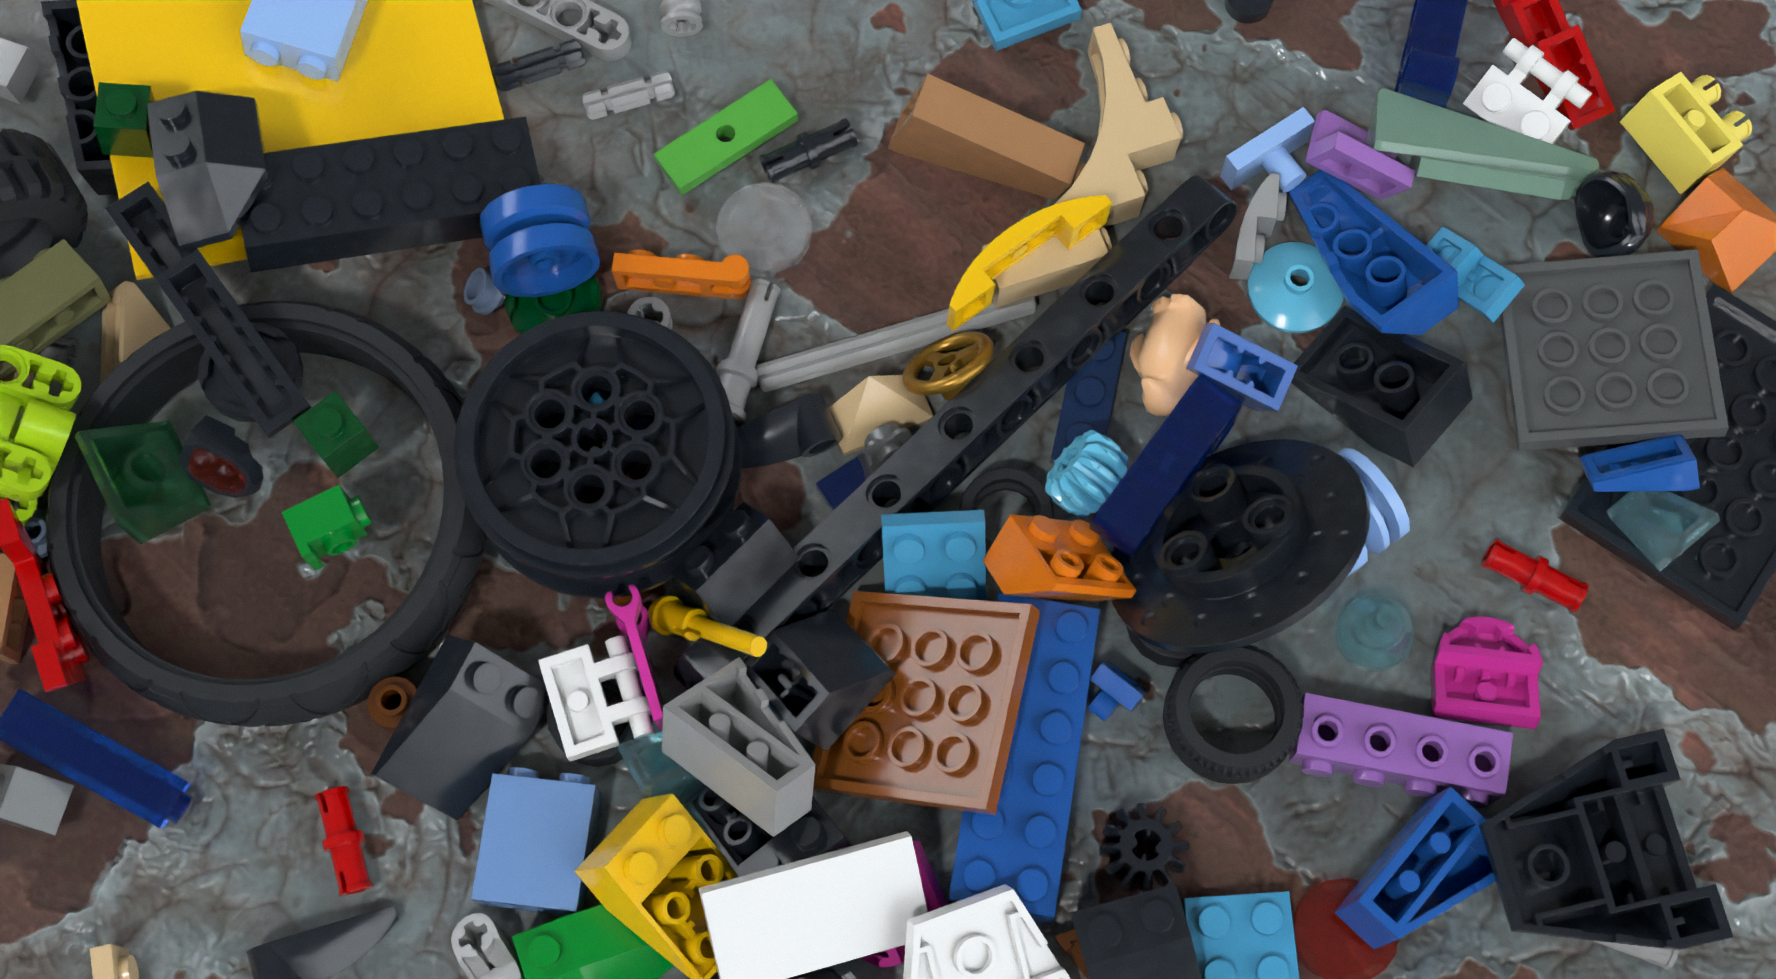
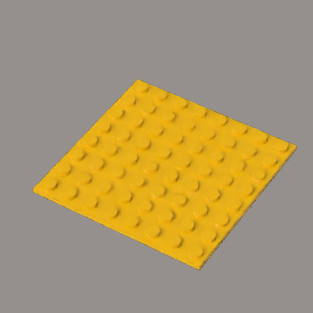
M76 0L96 94H98L99 82L151 86L154 101L198 90H211L254 98L258 105L265 153L504 120L472 0H368L338 82L326 78L320 80L311 79L302 75L297 70L280 65L265 66L257 63L251 57L245 56L240 30L252 0ZM110 155L119 199L149 181L164 202L155 174L154 158ZM240 220L238 221L239 228L232 239L197 248L210 266L247 259ZM128 241L136 279L141 280L154 277Z

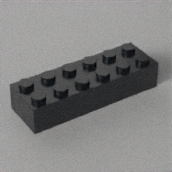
M526 117L265 153L269 176L252 206L240 219L250 272L483 238L480 227V214L490 202L507 192L541 184Z

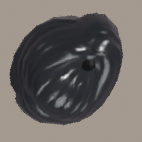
M1614 171L1591 175L1580 184L1575 198L1576 215L1583 244L1589 253L1595 258L1631 255L1636 252L1650 235L1654 222V208L1647 192L1627 173Z

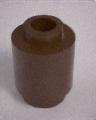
M388 677L381 680L372 688L368 696L367 706L370 716L385 731L392 735L415 695L417 688L409 680L402 677ZM401 701L399 707L393 710L395 705Z

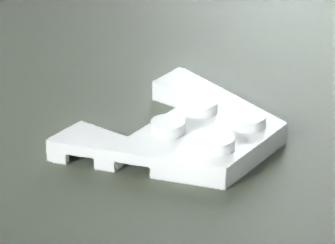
M1006 884L907 920L903 979L1071 978L1066 970L1059 965L1046 945L1048 942L1014 889Z

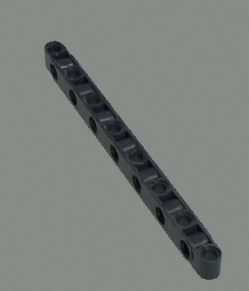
M1195 175L1187 179L793 548L800 558L732 627L766 638L775 629L826 612L883 558L881 515L926 513L935 509L1178 278L1230 226L1237 212L1236 202L1200 176ZM1177 237L1173 240H1165L1167 238ZM1110 301L1105 305L1095 306L1099 302ZM1041 366L1036 371L1025 372L1030 367ZM971 432L963 439H955L961 433ZM899 499L892 507L882 508L888 501ZM827 567L821 575L810 577L816 569ZM699 638L678 659L673 673L675 678L689 690L738 657L745 662L750 655Z

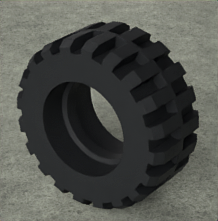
M5 128L0 132V280L12 276L29 264L40 251L53 247L63 239L72 248H77L82 241L83 231H86L88 219L87 203L55 149L40 137L25 131L22 133L15 129Z

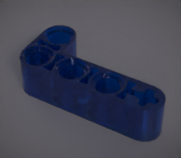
M1468 0L1414 1L1395 92L1445 108L1452 93L1459 69L1460 58L1455 56Z
M1200 374L1102 505L1090 524L1089 529L1132 558L1155 529L1159 517L1161 518L1169 503L1182 492L1209 454H1214L1225 440L1238 418L1243 402Z

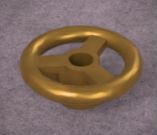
M962 332L939 339L922 349L910 360L903 372V384L908 391L914 394H942L945 400L950 401L987 367L994 354V344L987 335L980 332ZM969 346V347H967V348H965V349H963V350H960V351H958V352H949V353H946V352H948V351H951V350H954V349H957V348ZM924 366L935 369L929 381L917 379L919 372Z

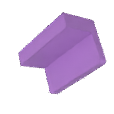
M1327 110L1317 113L1305 162L1379 200L1386 199L1412 187L1415 170L1396 161L1397 153L1375 150L1366 142L1368 131Z

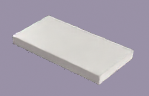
M908 831L699 888L719 979H787L899 947L906 943L907 920L928 912L912 836Z

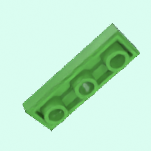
M772 79L655 152L653 154L654 159L682 196L798 122V113ZM724 138H732L729 142L721 141Z

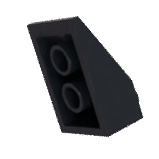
M1344 307L1294 362V364L1298 365V368L1291 381L1293 385L1373 448L1411 467H1414L1473 399L1465 361L1406 334L1381 333L1359 313L1347 307Z
M447 635L371 774L452 819L458 820L489 785L492 773L498 774L532 735L550 701L546 685L477 642Z

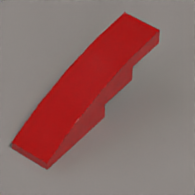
M1493 0L1512 39L1516 38L1528 48L1534 45L1544 52L1542 58L1563 73L1567 70L1571 71L1580 78L1577 83L1592 93L1581 109L1567 99H1564L1556 109L1571 121L1568 125L1570 131L1616 111L1579 24L1570 28L1559 0ZM1535 77L1547 96L1551 88Z

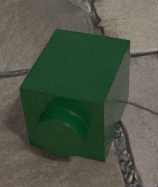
M99 82L94 129L103 155L153 158L147 104L155 102L151 86Z
M333 391L293 421L337 478L341 477L379 448L366 428L336 391Z

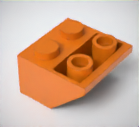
M1010 514L982 560L1004 595L1089 602L1132 598L1137 591L1123 572L1124 568L1121 563L1111 555L1101 541L1098 530L1083 520L1066 521L1049 519L1042 515L1032 517Z

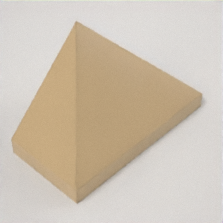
M124 281L108 292L112 301L102 307L100 384L133 352L154 337L171 329L133 282Z
M903 375L868 376L829 407L842 435V440L838 444L843 456L864 449L866 437L879 426L895 424L899 428L911 430L926 424L933 417L925 396L908 391L903 384Z

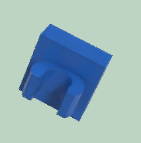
M1108 660L1101 663L1090 678L1102 690L1088 709L1105 721L1109 719L1120 703L1129 711L1136 709L1149 691Z

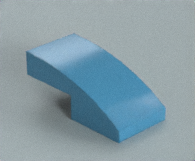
M1444 226L1440 228L1426 245L1458 271V300L1492 323L1495 322L1525 286L1516 274L1484 256L1474 244Z

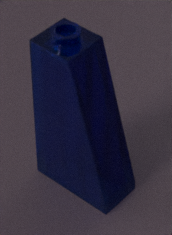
M20 688L0 717V741L161 829H164L168 821L177 824L193 800V797L186 793L191 785L188 781Z

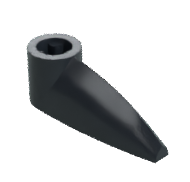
M812 393L800 397L737 428L742 452V468L771 465L801 456H815L833 448L842 440V435L821 393Z
M391 906L251 948L246 953L253 979H328L355 963L380 941L398 920L396 907Z

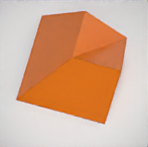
M1724 168L1707 176L1656 230L1678 251L1698 249L1702 273L1714 284L1730 294L1776 252V214Z

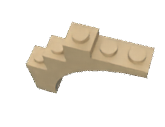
M1111 23L1093 28L1087 51L1098 87L1100 121L1097 141L1090 159L1072 187L1055 203L1087 196L1106 195L1112 201L1107 222L1069 250L1056 236L992 280L995 283L993 294L995 308L1033 295L1035 297L1075 284L1112 249L1110 237L1105 227L1139 217L1144 199L1148 195L1147 182L1141 170L1172 161L1175 158L1180 140L1183 138L1181 121L1175 112L1170 113L1164 97L1148 102L1146 87L1142 79L1135 78L1129 66L1130 53L1128 46L1123 38H1117ZM989 244L982 246V250Z

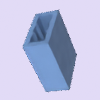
M510 767L508 775L492 773L471 896L473 901L481 906L566 916L585 910L588 887L574 871L594 851L602 801V793L596 785L590 784V777L572 773H561L559 781L539 779L538 771L519 767Z

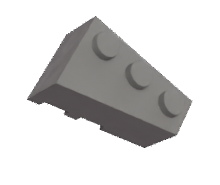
M738 657L663 706L662 752L774 837L811 811L815 763L784 720L778 721L768 706L769 698L762 688H755L746 675V665Z

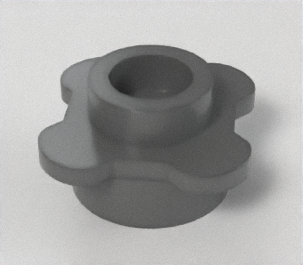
M885 424L868 434L864 441V451L867 456H870L871 460L868 462V467L871 471L875 472L908 441L911 433L907 428H899L895 424Z

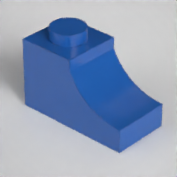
M1206 323L1186 369L1215 386L1213 390L1253 410L1279 411L1298 365L1215 323Z

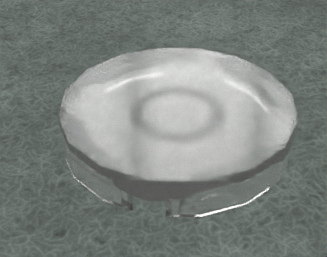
M766 182L745 186L730 195L719 211L716 225L720 248L724 252V256L727 257L734 254L743 256L749 264L750 275L763 277L777 275V271H782L787 267L791 269L797 265L810 247L813 232L808 208L798 194L783 185Z

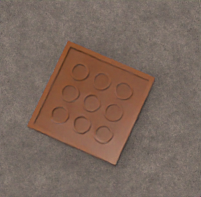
M853 591L846 621L896 674L828 750L818 745L815 746L812 758L815 763L813 790L996 815L1040 610L1032 604Z

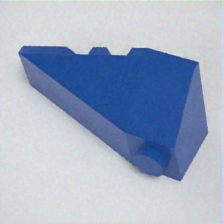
M1318 170L1289 191L1291 202L1346 302L1381 333L1422 335L1459 308L1458 271L1348 183L1322 170Z

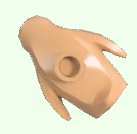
M1172 294L1171 298L1162 296L1154 301L1152 304L1154 316L1145 336L1141 333L1135 336L1131 343L1130 357L1134 368L1142 379V399L1145 409L1157 417L1171 415L1176 412L1203 381L1202 377L1186 369L1206 324L1205 309L1189 295ZM1218 319L1209 321V323H1215L1220 326Z

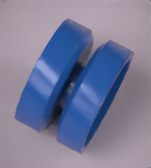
M556 184L526 186L501 195L490 202L481 212L480 227L484 244L490 251L489 266L492 280L500 292L515 297L554 295L575 288L590 279L599 269L600 257L595 237L589 231L591 220L586 200L579 190L566 185Z

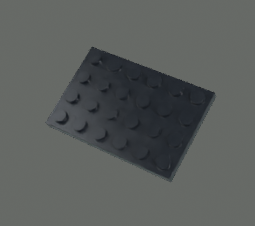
M1713 284L1706 292L1729 428L1725 436L1685 439L1697 460L1700 488L1690 491L1594 492L1587 476H1585L1558 518L1734 631L1742 625L1776 571V321ZM1634 443L1607 444L1602 451Z

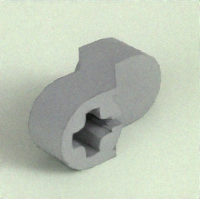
M474 913L458 922L452 933L451 944L458 963L469 979H525L519 958L511 948L506 934L489 916L482 913Z

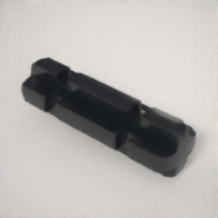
M572 39L559 43L560 48L556 50L553 49V46L517 57L518 62L511 64L510 60L496 64L493 67V73L498 87L501 91H508L519 87L518 82L525 80V83L529 84L562 73L560 69L567 66V69L571 70L585 64V57L578 40Z

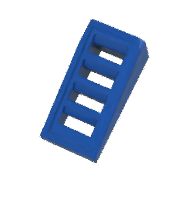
M1680 434L1655 438L1580 457L1581 466L1594 492L1690 491L1700 488L1697 460L1685 438Z

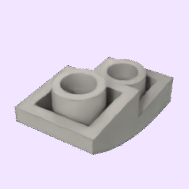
M1270 173L1260 185L1248 206L1232 254L1230 279L1248 280L1254 263H1262L1265 237L1270 238L1276 221L1284 220L1287 193L1279 192L1280 174Z

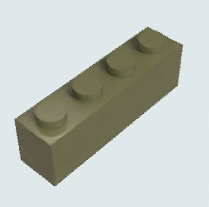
M65 239L53 247L43 249L29 264L12 276L0 280V345L13 346L38 354L112 301L100 277ZM0 361V380L16 370L9 362Z

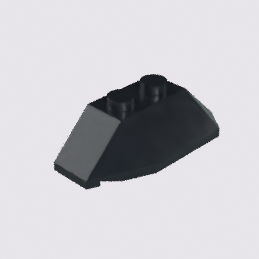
M198 90L148 103L147 110L155 174L182 252L232 239L239 228L238 221L252 206L269 176L258 105L255 99L211 90Z

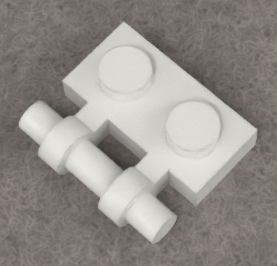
M1513 38L1502 52V54L1516 63L1511 73L1507 75L1492 65L1462 104L1488 123L1554 144L1571 123L1567 117L1556 109L1564 99H1567L1581 109L1592 93L1577 83L1580 78L1571 71L1567 70L1563 73L1542 58L1544 52L1534 45L1528 48L1516 38ZM1530 74L1551 88L1550 93L1544 100H1541L1522 86V83Z
M616 636L605 641L609 658L596 663L588 644L538 660L566 757L570 762L619 746L615 725L629 722L635 740L644 739L654 734L649 717L651 715L647 697L642 694L636 672L639 670L634 654L629 652L625 636ZM616 679L623 702L608 706L601 682Z

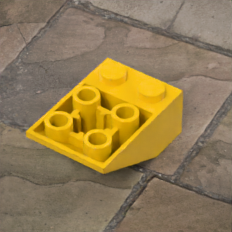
M674 794L643 798L574 872L608 912L690 979H711L717 972V966L699 888L739 876Z

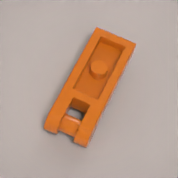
M638 249L631 250L628 254L614 253L612 273L617 288L621 290L734 300L746 298L750 291L752 279L749 264L743 256L737 254L725 257L722 262L704 261L700 256L693 254H680L676 258L659 257L650 251Z

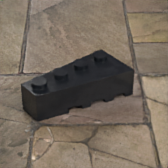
M41 1L43 15L48 22L50 31L48 38L51 52L55 56L59 72L57 80L60 94L64 97L67 109L66 121L77 171L97 195L118 194L110 155H103L94 129L97 94L77 1Z

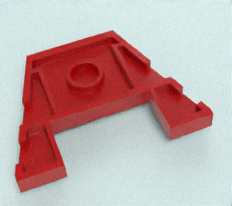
M1 499L0 548L14 565L38 644L31 646L44 690L49 692L87 680L82 663L90 661L88 650L79 634L75 633L66 610L60 602L62 598L53 571L48 572L9 499Z

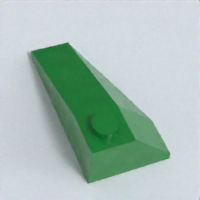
M602 904L511 936L525 979H659L674 967L672 963L608 912Z

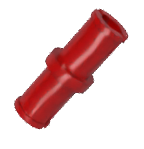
M1498 538L1491 542L1482 559L1481 567L1488 568L1521 585L1520 590L1528 595H1532L1535 592L1567 608L1572 613L1578 610L1588 592V583L1581 582L1549 566V559L1541 555L1533 558L1501 542Z
M348 786L322 791V793L314 795L315 800L318 802L326 839L322 841L324 852H330L340 897L360 893L373 887L361 843L366 840L363 830H357L348 794Z

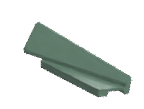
M1380 88L1377 91L1366 142L1375 150L1412 155L1409 168L1415 170L1414 174L1417 177L1551 199L1570 200L1571 196H1576L1577 190L1584 180L1598 173L1599 162L1596 158L1386 88Z

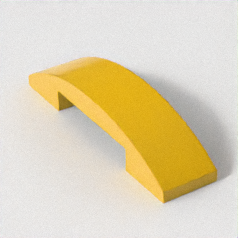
M1106 195L1071 199L1041 209L1009 227L982 250L962 276L949 304L946 325L953 332L990 306L995 289V283L992 280L1056 236L1069 250L1104 226L1108 219L1112 201Z

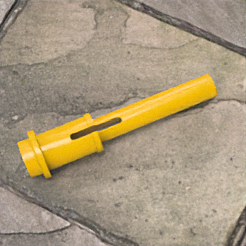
M662 596L653 601L649 607V622L653 630L658 634H676L689 641H697L699 638H703L754 657H760L766 651L767 642L762 636L706 618L708 615L705 611L683 605L682 601L675 596Z

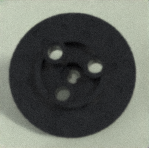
M1290 439L1256 441L1209 455L1164 482L1138 507L1122 529L1111 555L1121 563L1124 568L1123 572L1137 591L1132 598L1111 600L1124 624L1140 639L1151 645L1175 652L1213 653L1232 650L1275 635L1303 619L1328 599L1342 584L1357 562L1365 545L1370 524V503L1364 485L1351 464L1342 456L1328 448L1306 441Z

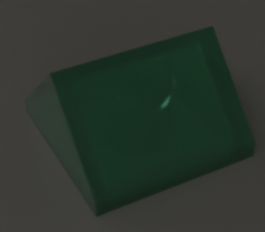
M171 421L81 430L75 435V439L116 524L139 544H143L207 511L211 506L203 487L191 481L178 463L183 446Z

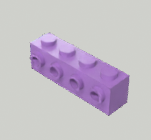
M1305 693L1302 697L1304 717L1301 720H1303V726L1298 737L1299 739L1290 752L1288 763L1302 765L1301 772L1317 777H1332L1333 772L1353 775L1354 783L1368 787H1384V783L1389 782L1404 785V792L1407 794L1431 798L1437 792H1442L1452 787L1472 807L1486 808L1489 802L1494 803L1506 795L1513 733L1310 693Z

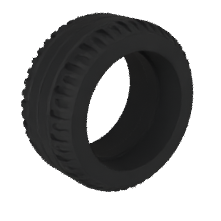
M1247 645L1220 652L1196 653L1181 666L1167 691L1163 708L1164 730L1174 753L1184 765L1196 774L1218 783H1248L1271 773L1293 750L1303 726V720H1301L1304 717L1303 699L1291 672L1287 670V667L1279 659L1274 658L1272 654L1263 649ZM1217 675H1236L1246 678L1260 687L1269 698L1275 714V729L1270 740L1259 750L1245 754L1224 752L1207 743L1197 732L1189 709L1191 696L1202 681Z

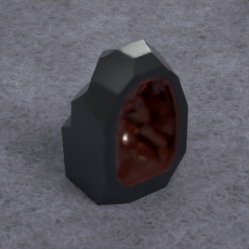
M206 415L190 431L183 445L178 463L191 481L216 494L233 498L248 496L261 489L264 479L263 467L252 457L249 444L235 436V428Z

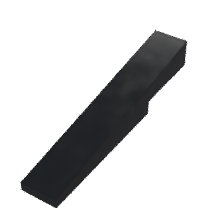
M149 181L105 208L268 438L293 423L295 419L312 408L199 250L196 248L182 252L178 245L166 205Z

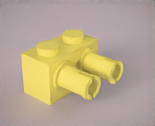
M1679 72L1650 90L1620 121L1680 194H1683L1707 176L1713 174L1743 146L1740 141L1745 140L1752 133V124L1749 119L1738 127L1734 126L1736 122L1746 116L1744 113L1732 111L1721 119L1710 105L1717 102L1721 97V88L1719 83L1706 91L1703 89V87L1715 80L1709 75H1702L1690 83L1684 74Z

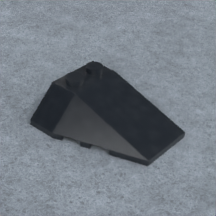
M1664 729L1614 739L1479 825L1511 932L1682 950L1733 938L1716 884L1700 888L1696 886L1664 787L1681 780Z

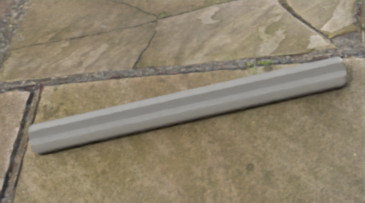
M1033 295L995 308L994 299H992L990 306L953 332L946 325L949 309H945L764 362L756 366L759 377L758 382L762 391L769 392L932 344L939 339L953 334L973 332L1033 314L1036 311V300Z

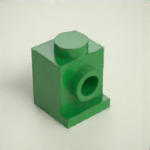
M340 485L282 511V515L302 558L315 571L324 567L321 559L322 556L326 554L335 556L350 550L356 545L357 539L368 535L365 527L372 524L369 513L360 497L356 496L351 499Z

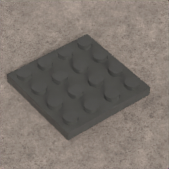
M1698 249L1503 266L1516 274L1525 284L1522 290L1500 314L1518 451L1635 443L1678 434L1683 435L1685 439L1726 435L1729 426Z

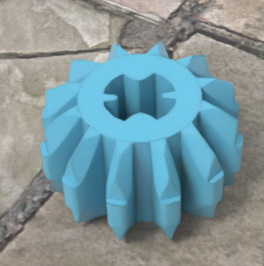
M1094 430L1087 431L1082 436L1075 437L1073 442L1063 449L1060 457L1054 460L1053 468L1047 473L1045 492L1053 498L1052 501L1068 513H1073L1079 518L1088 516L1090 513L1097 512L1105 501L1110 500L1114 490L1120 487L1119 482L1127 473L1128 456L1109 437L1107 438L1105 435H1101Z

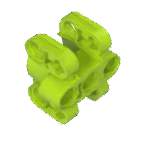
M0 345V361L12 364L19 374L18 378L13 381L6 382L0 380V500L8 498L18 501L17 508L19 509L16 510V514L23 526L26 527L37 509V498L43 496L71 432L76 413L69 410L72 409L80 394L81 380L73 368L63 363L13 346ZM29 371L36 373L30 389L24 387ZM52 381H58L62 384L61 393L58 397L49 394V385Z

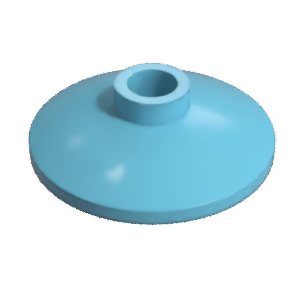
M1301 242L1282 243L1266 250L1263 253L1262 263H1254L1247 282L1249 301L1256 314L1271 327L1287 333H1308L1325 326L1335 317L1344 298L1317 247ZM1293 275L1301 276L1307 281V284L1305 286H1296L1291 282L1290 277Z

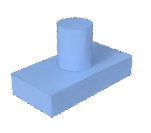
M1302 107L1228 154L1225 158L1220 177L1232 191L1263 170H1266L1268 174H1280L1279 188L1282 192L1286 193L1294 189L1305 179L1306 173L1290 153L1308 142L1315 120Z

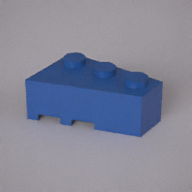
M1452 787L1427 799L1334 913L1375 950L1402 938L1464 899L1488 887L1496 880L1479 825L1487 821V819Z

